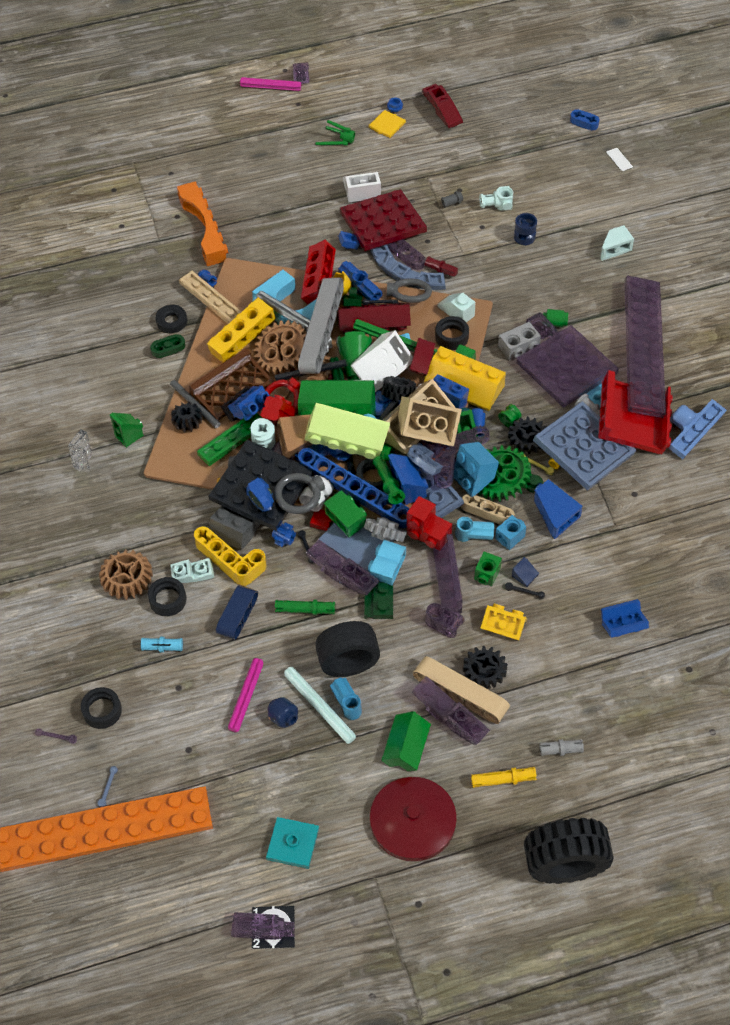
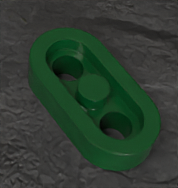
M174 334L156 340L150 346L151 353L156 358H163L178 353L185 348V339L182 335Z

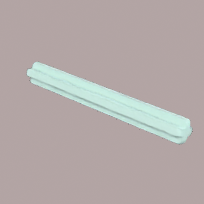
M293 667L286 669L284 672L285 677L348 744L354 741L356 738L355 733Z

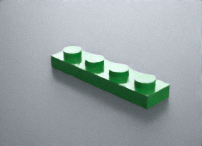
M256 413L249 420L242 419L197 451L198 456L210 467L251 438V424L262 417Z

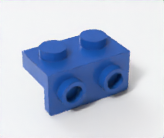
M638 599L601 609L602 626L611 638L649 628V621L641 612V605Z

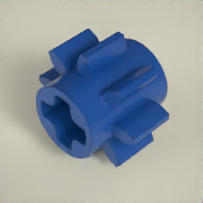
M285 522L279 526L277 531L273 530L274 544L280 547L291 545L296 536V532L292 530L293 526Z

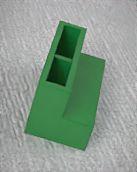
M414 711L396 714L381 761L389 767L400 766L408 772L417 771L431 723Z

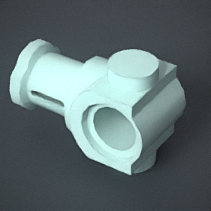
M509 186L499 187L493 194H480L481 208L495 206V208L501 211L511 210L513 206V190Z

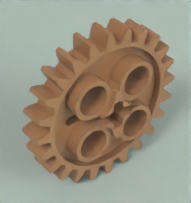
M280 320L279 325L274 322L273 328L267 326L268 331L262 330L263 337L258 336L257 338L260 342L255 343L257 348L254 349L256 353L254 357L257 363L269 374L273 372L277 375L279 372L285 373L286 370L290 372L291 368L297 370V364L307 334L306 330L300 324L297 325L295 321L291 324L289 320L285 324Z

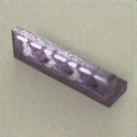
M447 534L446 543L439 551L433 548L442 615L462 613L463 604L453 534Z

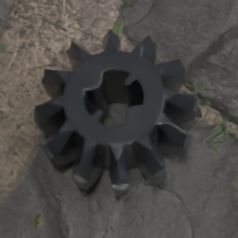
M189 401L187 404L181 402V406L175 405V410H172L171 413L173 426L177 430L182 429L184 433L187 430L192 432L193 428L198 429L203 419L202 411L198 408L197 404L191 405Z

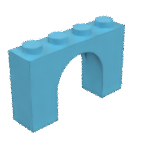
M281 270L252 291V302L256 300V294L259 291H264L281 302L296 290L295 278L286 271ZM316 300L303 309L295 311L311 320ZM273 310L276 317L275 321L278 325L280 323V320H282L284 324L287 320H289L288 318Z

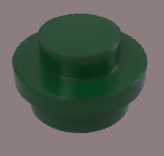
M532 474L530 482H526L527 490L535 493V488L540 483H544L543 479L538 475Z

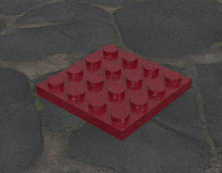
M401 189L340 207L342 217L353 234H355L364 251L427 232L426 224Z

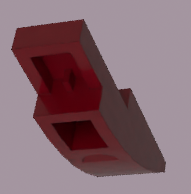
M433 84L422 89L423 95L433 105L436 114L448 128L456 127L463 123L458 109L442 85Z

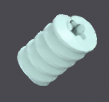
M265 418L255 420L251 424L252 442L274 451L276 444L273 423Z

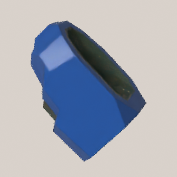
M257 478L250 482L246 488L250 500L261 511L271 510L274 500L269 485L262 478Z

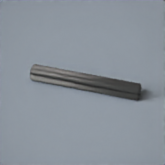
M259 291L256 294V299L259 297L273 310L289 320L295 321L297 325L300 324L308 331L310 319L264 291Z

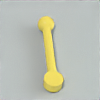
M528 458L529 463L545 470L548 475L554 473L552 467L547 468Z

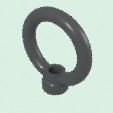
M406 278L395 283H387V297L393 296L397 300L406 303L423 302L432 294L431 286L419 279ZM414 285L423 288L425 293L418 296H407L399 293L398 288Z
M292 473L278 481L275 486L274 497L279 507L284 511L302 514L312 510L318 504L321 491L325 490V485L319 475L312 478L303 473ZM292 481L306 482L313 492V497L305 505H290L282 497L284 486Z

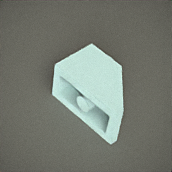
M624 225L609 230L602 246L600 258L602 261L632 251L634 238Z
M464 293L449 295L438 303L437 307L449 316L460 317L468 322L475 316L476 302Z

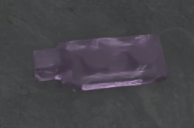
M234 913L231 929L232 937L276 940L282 939V936L294 937L295 923L284 922V918H280L279 915Z

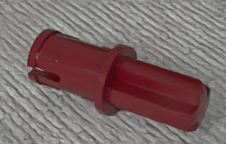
M430 256L425 260V267L434 269L438 273H444L452 277L458 274V268L445 263L444 260L439 261Z

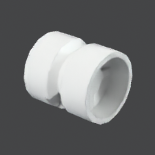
M322 476L320 477L324 482L325 490L321 491L320 500L312 509V511L316 512L322 508L323 503L334 490L332 483ZM309 485L299 496V500L303 505L307 504L313 497V492L310 490Z

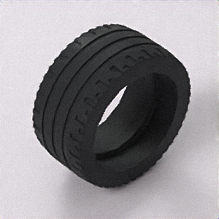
M347 621L325 629L316 639L315 644L319 664L323 672L329 676L348 677L360 674L373 667L380 658L376 634L370 624L362 621Z

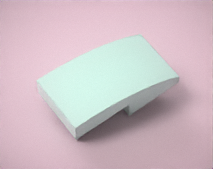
M210 558L193 563L188 559L170 565L172 577L178 579L181 583L214 578L213 563Z

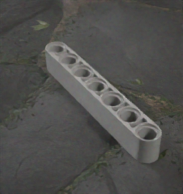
M324 278L322 280L298 362L300 374H319L321 371L344 289L342 278Z

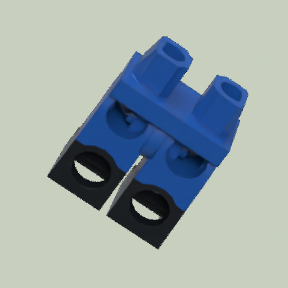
M246 386L234 395L235 397L224 403L221 408L230 421H235L237 418L249 420L265 407L266 397L270 395L263 386Z

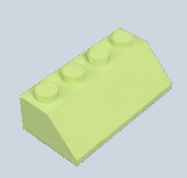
M316 403L308 420L304 440L312 444L328 446L330 449H339L349 454H358L368 459H374L382 452L390 423Z

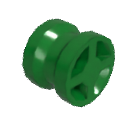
M509 404L505 410L498 414V417L503 425L510 427L522 415L515 405Z

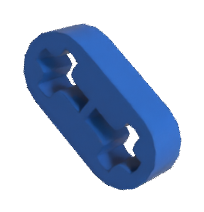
M579 109L571 112L570 122L588 130H596L599 127L600 119L598 116Z

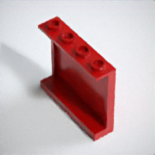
M608 370L602 380L598 438L662 455L671 444V438L669 437L672 428L670 423L672 415L670 404L673 399L671 387L668 386L666 391L661 393L615 380V372Z

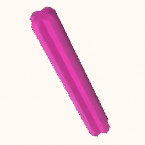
M247 77L240 79L241 87L290 91L301 90V82Z
M254 658L252 660L228 724V729L232 732L240 730L263 667L262 659Z

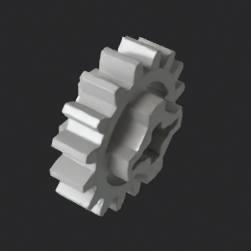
M377 517V520L368 518L364 525L365 529L372 532L371 536L383 541L393 542V540L402 542L407 533L405 530L398 528L399 524L383 517Z

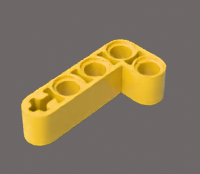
M199 527L194 531L197 549L207 558H210L217 567L238 585H249L266 570V557L261 549H253L242 558L209 528Z

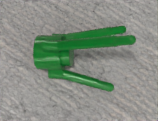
M327 120V123L339 129L326 126V129L340 133V139L343 141L315 143V145L348 146V143L353 144L355 131Z

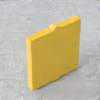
M384 110L369 125V128L378 132V134L391 138L406 123V120L397 116V114Z

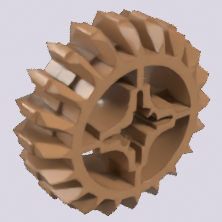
M125 549L124 553H120L117 550V555L113 556L110 554V560L104 559L105 565H101V571L99 572L100 583L106 593L109 592L111 597L116 595V598L119 600L124 596V599L127 600L128 596H132L135 599V594L142 595V589L148 590V584H151V577H153L152 566L146 556L143 557L141 552L136 554L132 550L128 553Z

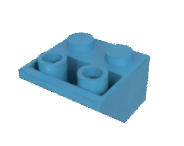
M480 442L460 444L454 469L452 470V477L473 497L495 478L499 462Z

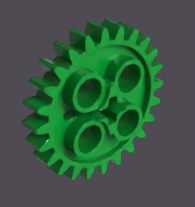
M501 445L500 450H497L495 446H493V451L486 449L499 462L495 478L478 494H483L484 499L490 496L491 501L497 497L499 502L502 497H505L506 501H508L510 495L516 498V492L522 494L521 488L527 489L526 482H530V476H532L528 457H524L523 452L519 453L518 448L512 451L511 446H508L506 450L503 445Z

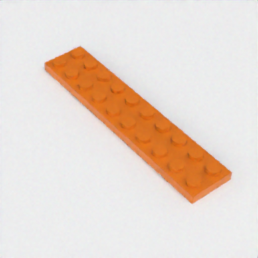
M206 786L1 827L0 872L213 829Z

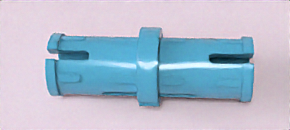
M160 636V638H142L141 650H159L160 653H164V651H182L183 639H165L164 636Z

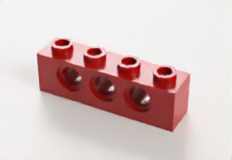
M326 239L309 247L301 299L307 305L317 299L322 280L324 278H332L336 249Z

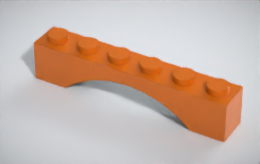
M196 181L177 186L178 198L183 210L195 215L206 228L201 248L207 267L224 262L226 254H228V248L226 244L222 243L223 237L221 232H218L216 221L212 220L213 214L211 209H207L208 203L206 198L203 199L202 188H198Z

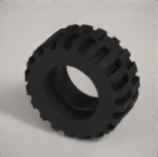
M569 818L568 820L561 819L553 823L549 822L542 827L535 828L534 831H530L524 840L528 871L538 882L562 884L564 882L571 883L578 880H586V878H592L599 873L605 872L606 869L611 867L614 860L607 827L601 821L592 818Z

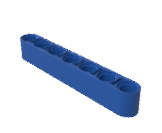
M304 448L299 452V463L313 470V476L319 475L326 478L332 483L334 489L342 490L346 495L349 494L354 500L379 516L397 522L399 524L398 527L407 528V519L401 520L398 517L402 514L407 515L409 507L402 503L391 504L386 493L314 450ZM306 457L312 458L309 462L303 461ZM320 467L328 468L326 471H319ZM337 476L343 477L341 481L335 480ZM352 486L360 487L356 491L350 489ZM369 495L376 497L374 500L366 499ZM384 505L392 506L389 510H385L382 507Z

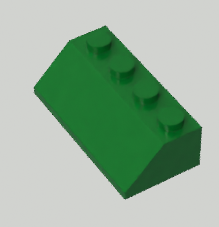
M302 380L298 398V416L311 415L315 404L319 403L360 415L372 414L376 417L374 380Z

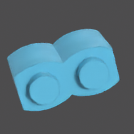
M384 540L381 545L377 546L375 551L376 558L370 561L368 571L370 572L371 579L393 585L406 557V547Z

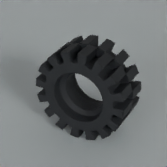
M387 376L384 378L381 393L386 398L389 397L391 400L395 399V401H398L402 397H408L416 389V383L404 377Z

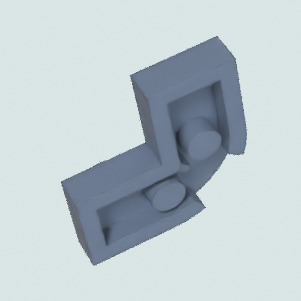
M421 443L412 445L407 453L411 461L421 467L422 471L427 475H436L443 468L442 465L432 459L434 452Z

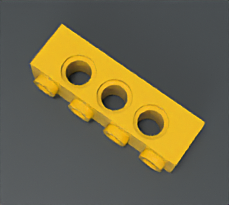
M259 297L251 302L246 309L237 314L229 324L225 325L217 335L209 340L207 345L211 354L222 363L235 356L276 319L273 308Z

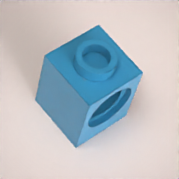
M511 515L496 528L495 539L510 550L525 537L526 525L521 519Z

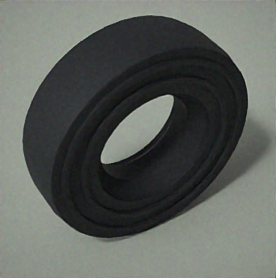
M170 304L163 306L156 313V324L165 333H177L183 330L187 324L186 311L179 305ZM170 315H176L178 320L168 323L165 321V318Z

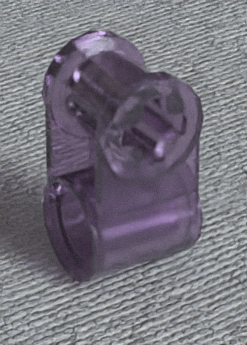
M432 603L426 609V625L447 637L455 638L457 629L465 622L461 614L451 611L438 603Z

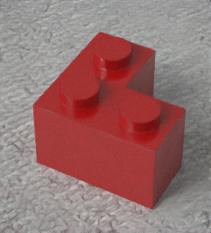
M419 496L407 512V534L412 539L419 540L428 547L440 551L452 535V523L436 516V504Z

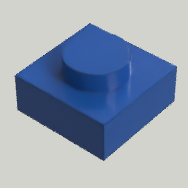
M340 231L338 237L341 246L357 250L359 242L355 234Z

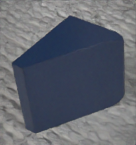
M525 557L512 569V577L526 587L539 575V572Z

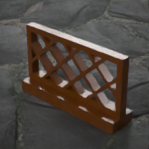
M245 348L189 386V393L219 421L226 414L222 411L217 415L213 410V405L222 406L227 402L228 396H234L238 393L228 391L229 385L240 386L239 391H241L242 386H263L266 389L274 380L251 357V352ZM251 363L255 370L254 372L244 371V367ZM233 374L241 375L240 381H232L230 376ZM243 375L254 376L253 383L242 382ZM256 377H264L266 382L259 384L255 383ZM218 384H227L226 391L215 389ZM205 393L212 394V401L204 400L201 396ZM215 394L225 395V402L214 401Z

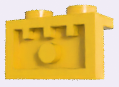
M494 603L493 606L487 605L481 629L520 641L525 622L527 621V618L523 616L524 613L512 609L511 613L505 611L504 606Z

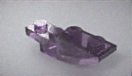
M320 540L306 552V556L319 565L324 574L357 593L367 596L379 583L376 577L350 558L346 560Z
M427 676L413 689L412 693L427 706L426 710L432 716L471 744L476 746L490 731L460 702L455 703Z

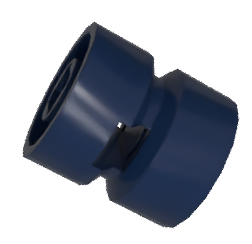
M522 213L516 217L514 240L520 245H530L535 241L537 218L533 214Z

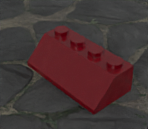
M402 302L338 307L339 330L343 331L344 334L354 331L353 325L356 319L389 331V327H396V330L407 329V326H411L410 304Z

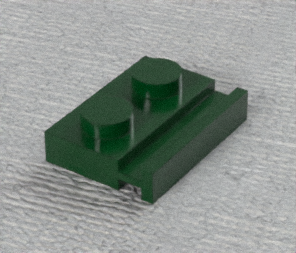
M365 581L364 619H393V585L380 581Z

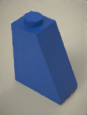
M549 479L543 484L540 483L535 488L534 502L551 536L556 539L581 517L583 506Z

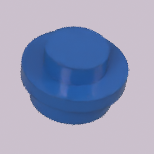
M394 97L387 103V108L392 112H398L402 110L403 103L399 98Z

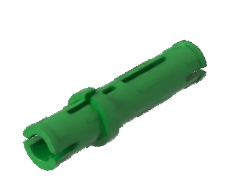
M313 599V601L276 600L275 612L335 615L336 602H320L317 599Z

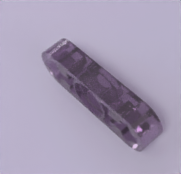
M404 239L387 244L389 250L413 270L420 271L425 268V256ZM409 251L410 254L404 255L402 252Z

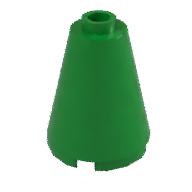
M347 332L344 337H337L336 345L341 360L346 359L347 366L344 369L348 380H360L350 365L372 345V338L370 335L369 337L365 336V332Z

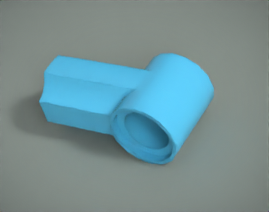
M461 517L457 520L455 537L462 542H466L471 538L493 540L494 522L472 521L469 517Z

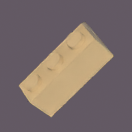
M402 397L398 412L401 435L454 446L462 409Z

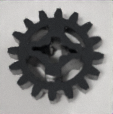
M529 417L526 420L519 418V423L514 421L513 426L509 427V444H514V449L520 448V452L526 450L530 454L531 450L537 453L538 448L543 449L533 439L547 426H542L543 421L536 422V418L530 420Z
M482 646V650L475 647L474 653L469 651L468 658H464L463 672H465L466 678H470V680L479 685H484L486 689H488V685L495 688L496 682L501 684L503 677H506L508 664L505 663V656L500 657L499 650L493 652V647H490L489 650H486L485 646Z

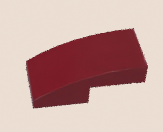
M418 338L409 371L427 376L436 343Z

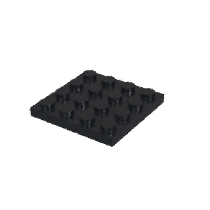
M246 440L209 494V500L277 531L288 512L280 508L275 500L274 490L276 484L281 478L292 473H303L311 477L314 473L313 470L294 460ZM257 478H262L269 485L274 500L271 510L261 511L250 500L246 491L250 482ZM292 481L286 484L282 490V497L285 502L294 505L307 483Z

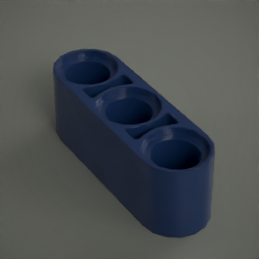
M240 584L236 587L216 627L217 634L234 640L238 638L257 601V590Z

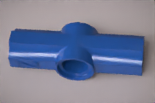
M345 261L341 263L338 273L344 271L347 274L351 285L357 287V293L362 294L367 300H379L381 298L382 291L368 279V274L365 271L358 270L351 262Z

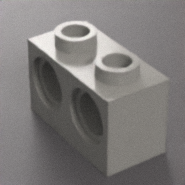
M527 322L500 334L498 347L510 361L539 348L541 335L530 322Z

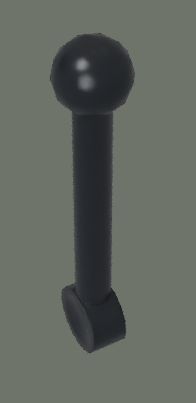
M363 299L362 304L366 306L368 304L398 303V300Z
M300 530L298 536L304 543L309 556L308 562L313 564L316 559L312 556L306 541V532Z
M510 582L505 584L507 591L516 590L538 596L539 599L545 597L543 591L535 592L516 587Z

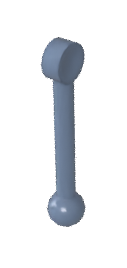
M116 766L110 767V776L102 799L98 800L99 807L107 805L106 797L114 774L118 772Z

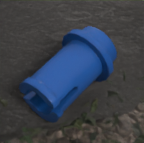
M204 269L198 273V276L210 286L216 285L217 281L215 280L217 278L211 275L208 270Z

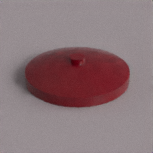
M404 777L394 780L379 791L372 803L370 826L374 839L385 852L400 860L423 861L430 859L448 846L455 833L457 818L454 803L449 794L440 785L429 779Z

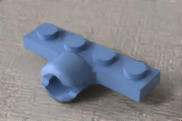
M713 399L699 413H695L686 405H681L670 419L681 430V433L670 444L669 449L681 459H684L727 410Z

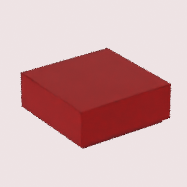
M320 509L317 512L314 511L310 527L327 531L332 520L325 514V510Z

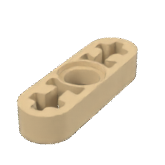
M465 494L462 497L464 504L461 505V508L464 511L501 525L511 515H515L512 509L477 495L471 497L469 494ZM484 508H489V509H491L492 511H491V512L485 511Z

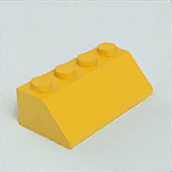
M440 346L431 360L428 374L424 380L426 382L439 374L469 389L467 403L489 411L505 386L506 372Z

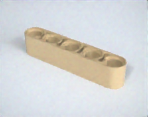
M425 656L413 672V676L421 683L494 724L500 723L510 707V704L504 698L430 657Z

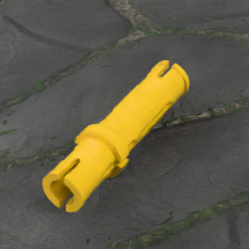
M513 767L511 770L471 774L473 788L507 783L517 785L518 782L536 781L537 776L535 767L522 769Z

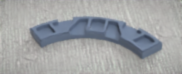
M387 244L370 249L377 265L397 281L406 278L419 279L428 283L432 290H446L443 273L422 271L419 273L411 270L410 267L394 259ZM409 285V286H412V287H416V288L423 289V288H421V287H419V286Z

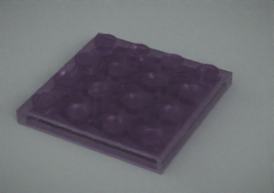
M572 325L517 358L516 362L563 408L602 384V380L608 370L614 371L615 375L619 371L615 364Z

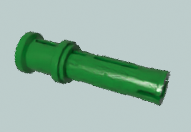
M380 456L375 457L373 464L383 481V490L388 494L389 502L394 505L401 503L405 499V493L400 490L399 481L393 478L383 456L381 458Z

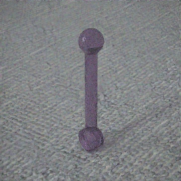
M41 728L35 730L36 736L44 735L68 740L71 744L77 742L75 735L65 736L43 731Z

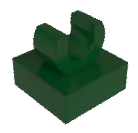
M350 287L349 295L344 296V306H361L362 295H357V287Z

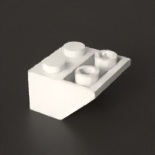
M378 172L343 177L348 202L362 201L381 195V182Z

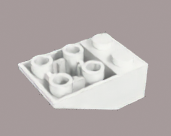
M396 330L382 334L350 366L360 380H374L376 392L383 386L384 378L387 376L396 377L411 364L413 356Z

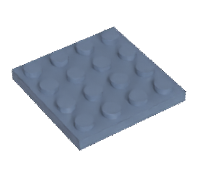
M582 401L538 433L533 441L588 491L633 456L636 449L598 438L600 417Z

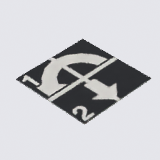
M252 907V949L295 948V907Z

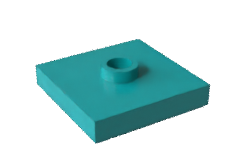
M277 817L266 860L309 869L319 832V825Z

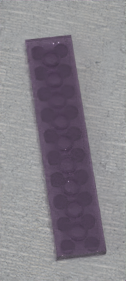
M627 275L625 278L628 411L664 418L666 415L660 282Z

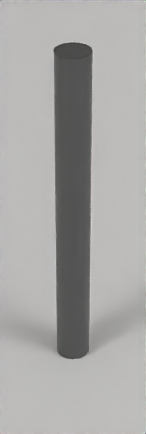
M176 380L170 382V385L187 402L190 401L191 405L197 404L198 408L202 411V416L214 428L217 429L221 425Z

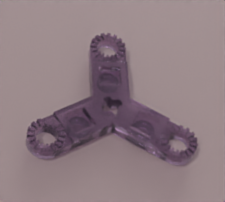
M479 425V427L476 426V428L474 427L469 431L465 430L456 434L454 446L420 440L418 443L434 452L436 455L435 461L443 466L440 473L433 475L434 484L438 488L451 486L454 476L455 456L458 453L460 444L474 442L485 444L489 441L490 434L487 427ZM478 433L485 434L484 436H481V438H478V436L476 437V434ZM440 477H447L446 481L443 480L444 482L438 480Z

